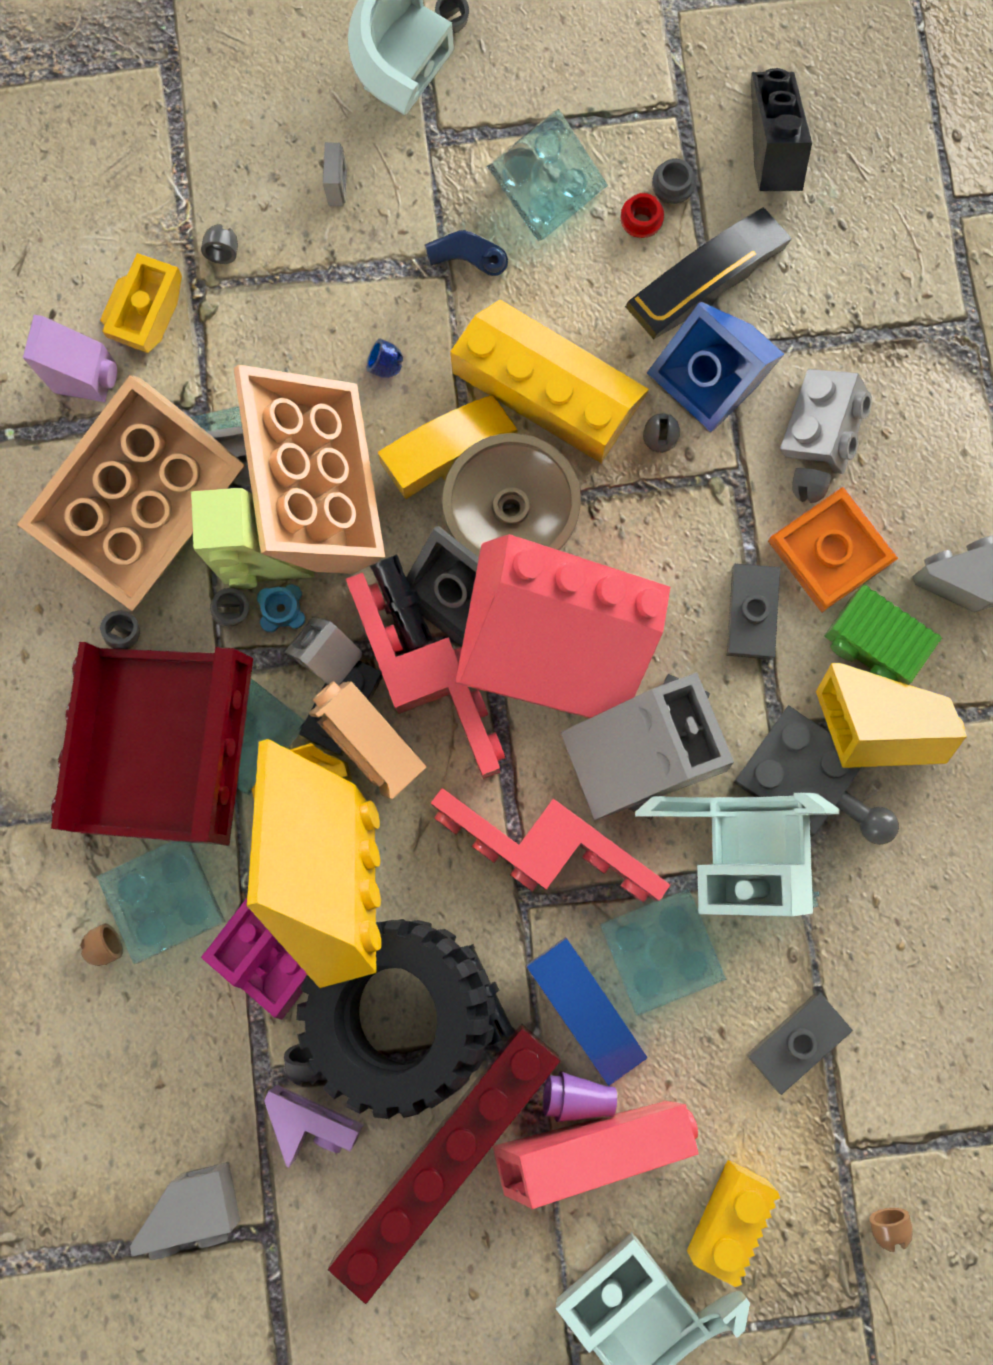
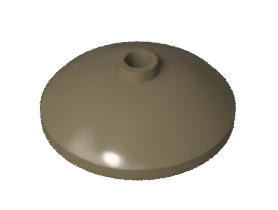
M506 433L490 436L476 442L457 458L450 468L444 483L442 505L445 522L452 537L479 557L482 543L508 534L560 550L567 543L577 525L581 507V494L578 479L573 468L556 448L533 436ZM514 504L520 511L515 516H508L503 512L504 507Z

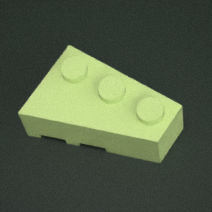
M242 488L191 491L194 550L224 584H229L230 588L251 589L257 587V582L314 577V571L261 554L252 493Z

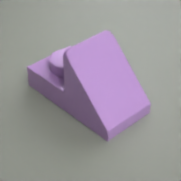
M278 1085L268 1091L264 1100L288 1168L296 1160L308 1132L315 1135L313 1141L318 1146L331 1152L340 1153L342 1148L348 1151L352 1150L364 1125Z

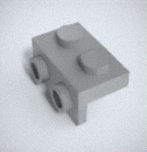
M807 370L780 448L785 457L827 462L834 473L844 474L848 461L852 460L857 452V434L862 419L868 417L872 405L871 393L867 390L859 373Z

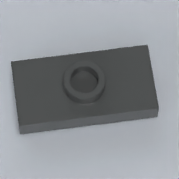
M736 563L733 565L726 656L769 660L775 658L780 567Z
M816 992L748 1052L746 1056L773 1088L782 1095L853 1030L820 992Z

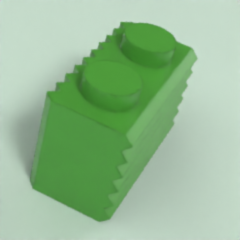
M864 584L850 597L824 635L825 638L832 642L830 645L832 651L841 658L850 662L857 659L871 669L870 673L908 685L912 683L942 639L932 629L926 628L916 618L910 617L900 607L887 601L877 591L871 590L869 586Z

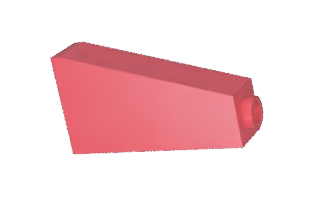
M663 1101L617 1113L614 1117H601L492 1146L504 1196L531 1209L699 1154L695 1141L698 1137V1127L693 1114L687 1109L686 1104L672 1101Z

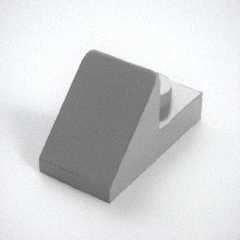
M316 617L310 619L284 652L298 664L308 668L326 684L335 681L338 686L362 657V651L331 621Z

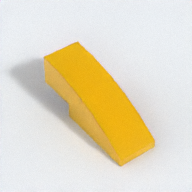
M490 395L454 409L420 426L378 451L381 465L403 497L408 499L440 477L445 481L450 468L457 458L476 442L498 434L518 433V429L495 397Z

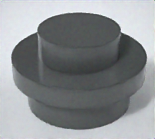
M677 158L669 159L659 165L652 178V189L655 195L660 200L670 204L686 201L693 194L696 185V177L691 166L686 161Z

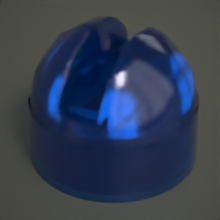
M379 338L370 351L366 370L382 378L396 376L402 368L403 354L393 343Z

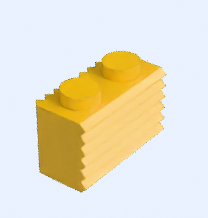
M727 1160L687 1248L693 1265L734 1287L742 1285L740 1277L746 1276L744 1268L751 1266L748 1258L755 1256L753 1248L759 1247L757 1239L763 1237L761 1229L768 1227L765 1220L772 1218L770 1210L776 1208L774 1201L780 1199L778 1191L767 1179Z

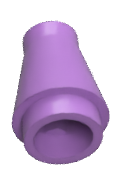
M562 1071L559 1072L558 1076L549 1075L545 1080L543 1113L545 1116L554 1117L556 1122L601 1116L614 1117L617 1107V1091L615 1087L604 1086Z

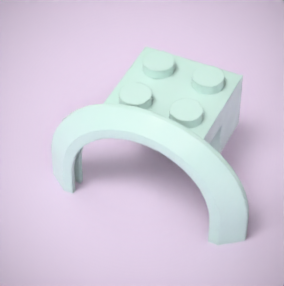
M358 0L350 20L348 47L354 71L364 85V89L396 111L407 115L454 50L452 22L423 6V0Z
M794 793V796L715 798L654 796L635 811V817H712L713 864L697 865L699 914L799 916L813 913L810 815L839 814V808L819 794Z
M633 1232L562 1293L556 1302V1310L586 1350L589 1353L593 1350L604 1365H676L702 1343L719 1333L732 1331L735 1337L738 1338L745 1331L750 1306L747 1297L741 1291H736L721 1297L696 1314Z

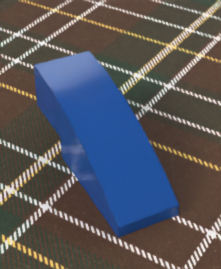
M566 937L526 965L608 1086L648 1058Z

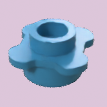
M289 584L285 588H264L258 593L257 601L263 614L260 625L265 631L272 633L279 627L286 626L298 629L304 624L306 618L300 610L299 600L302 598V591L298 586ZM279 605H285L283 612L277 611Z

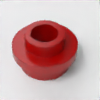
M648 193L636 194L629 198L621 209V225L633 237H651L663 225L664 209L655 196ZM643 214L649 218V221H639L634 217Z

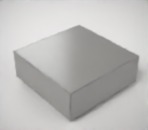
M325 142L323 187L328 206H344L346 202L347 164L343 146L340 143Z

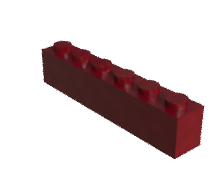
M521 1023L516 1032L512 1034L336 1252L327 1270L363 1303L367 1304L560 1063L559 1055Z

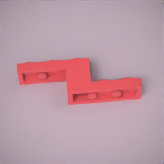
M363 572L346 578L398 714L450 695L482 778L485 779L500 773L498 761L505 759V755L496 732L487 735L481 721L482 717L488 715L479 689L470 692L468 686L455 683L462 647L453 650L448 637L396 657L395 653L402 651L403 648L394 625L384 627L379 611L383 610V605L386 604L377 582L368 585Z
M441 788L431 802L432 806L439 811L434 817L435 820L456 835L463 828L477 839L472 845L475 850L493 863L496 862L499 856L515 867L510 876L532 892L537 885L547 890L578 846L586 850L582 856L586 862L603 874L609 868L625 879L620 886L643 903L647 897L654 901H660L670 887L669 883L555 799H552L520 844L514 842L443 788Z

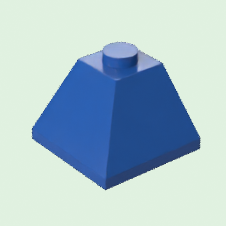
M700 302L647 371V374L703 426L712 432L761 384L784 356V353L752 324Z

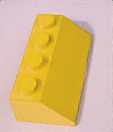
M502 300L496 301L476 314L450 351L453 374L489 396L493 395L499 402L601 464L649 391L647 387Z

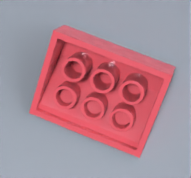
M510 534L481 544L455 683L590 719L635 697L664 631L671 587Z

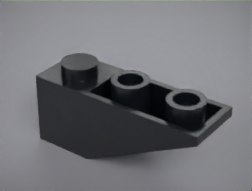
M771 68L765 72H752L754 169L759 191H803L812 140L795 73L780 68Z

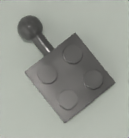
M789 705L734 781L735 784L754 797L794 796V793L819 794L839 808V810L860 823L862 835L873 844H887L897 836L899 831L898 819L891 810L884 807L870 808L846 791L862 767L842 768L831 734ZM810 815L811 837L817 833L828 815Z

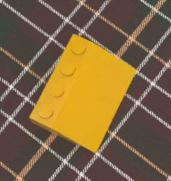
M266 739L260 741L258 746L247 907L319 988L376 973V951L381 949V936L376 924V908H379L381 905L379 888L375 882V868L380 866V854L375 843V829L380 826L377 808L372 801H366L355 784Z

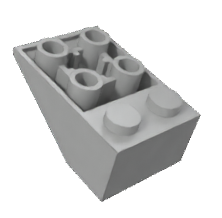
M698 673L646 691L561 732L594 821L647 802L651 797L663 796L723 774L734 763Z

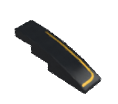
M762 207L724 230L664 272L631 298L625 308L654 340L683 323L698 303L703 302L712 306L721 293L747 279L757 265L783 251L792 238L771 214Z

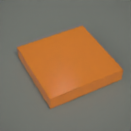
M844 487L772 535L768 540L769 544L821 613L898 559Z

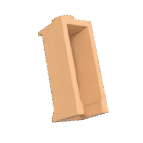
M333 681L313 698L317 706L308 714L311 717H322L318 724L373 785L379 786L380 794L383 797L393 799L427 768L352 682H343L338 686Z

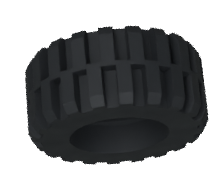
M404 919L376 922L381 936V949L376 951V973L392 968L406 970L416 976L431 994L436 1007L437 1030L431 1048L422 1057L406 1063L396 1062L380 1054L367 1040L360 1022L359 1007L363 990L370 978L376 973L319 988L306 975L301 991L309 995L306 1002L297 1004L296 1020L305 1021L306 1032L298 1034L300 1049L307 1047L310 1049L314 1060L308 1062L307 1066L313 1077L323 1074L328 1080L323 1089L333 1099L343 1094L349 1098L346 1103L348 1109L359 1114L367 1109H373L374 1118L390 1119L399 1113L403 1118L418 1115L427 1108H434L460 1090L470 1080L469 1077L472 1073L478 1070L486 1057L483 1052L484 1048L492 1042L495 1028L489 1025V1015L495 1013L494 997L487 998L484 986L489 984L490 981L485 969L478 971L472 961L477 956L468 945L460 947L455 942L456 935L446 929L432 928V923L420 920L405 921Z

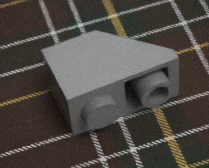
M993 535L968 544L966 546L967 552L953 556L951 550H946L924 559L926 566L912 576L915 585L974 613L993 607Z
M229 1162L184 1172L171 1181L130 1245L132 1257L149 1253L150 1260H156L179 1252V1245L197 1241L198 1247L204 1248L226 1241L228 1239L227 1233H230L240 1222Z

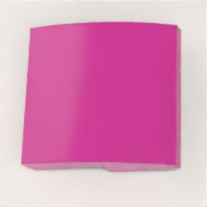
M246 898L201 958L231 985L244 990L274 1018L282 1020L303 993L301 987L307 973L247 907Z

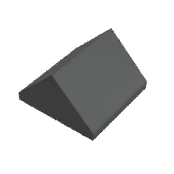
M437 526L431 532L406 579L412 591L418 592L421 600L417 603L422 616L462 647L479 557L441 527Z

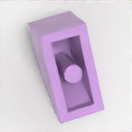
M33 316L23 359L55 394L105 402L108 388H113L116 382L117 365L104 345L44 316Z

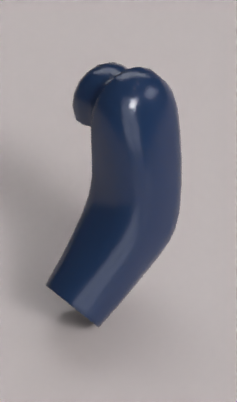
M459 230L424 244L431 266L450 260H464L489 276L502 274L508 266L507 254L501 247L470 231Z

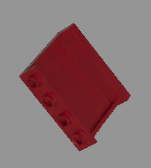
M79 642L77 657L72 666L74 678L71 698L65 712L67 725L64 745L58 758L60 771L56 795L51 805L53 816L51 829L82 834L229 846L253 658L234 648L215 647V653L109 649L99 648L87 642Z

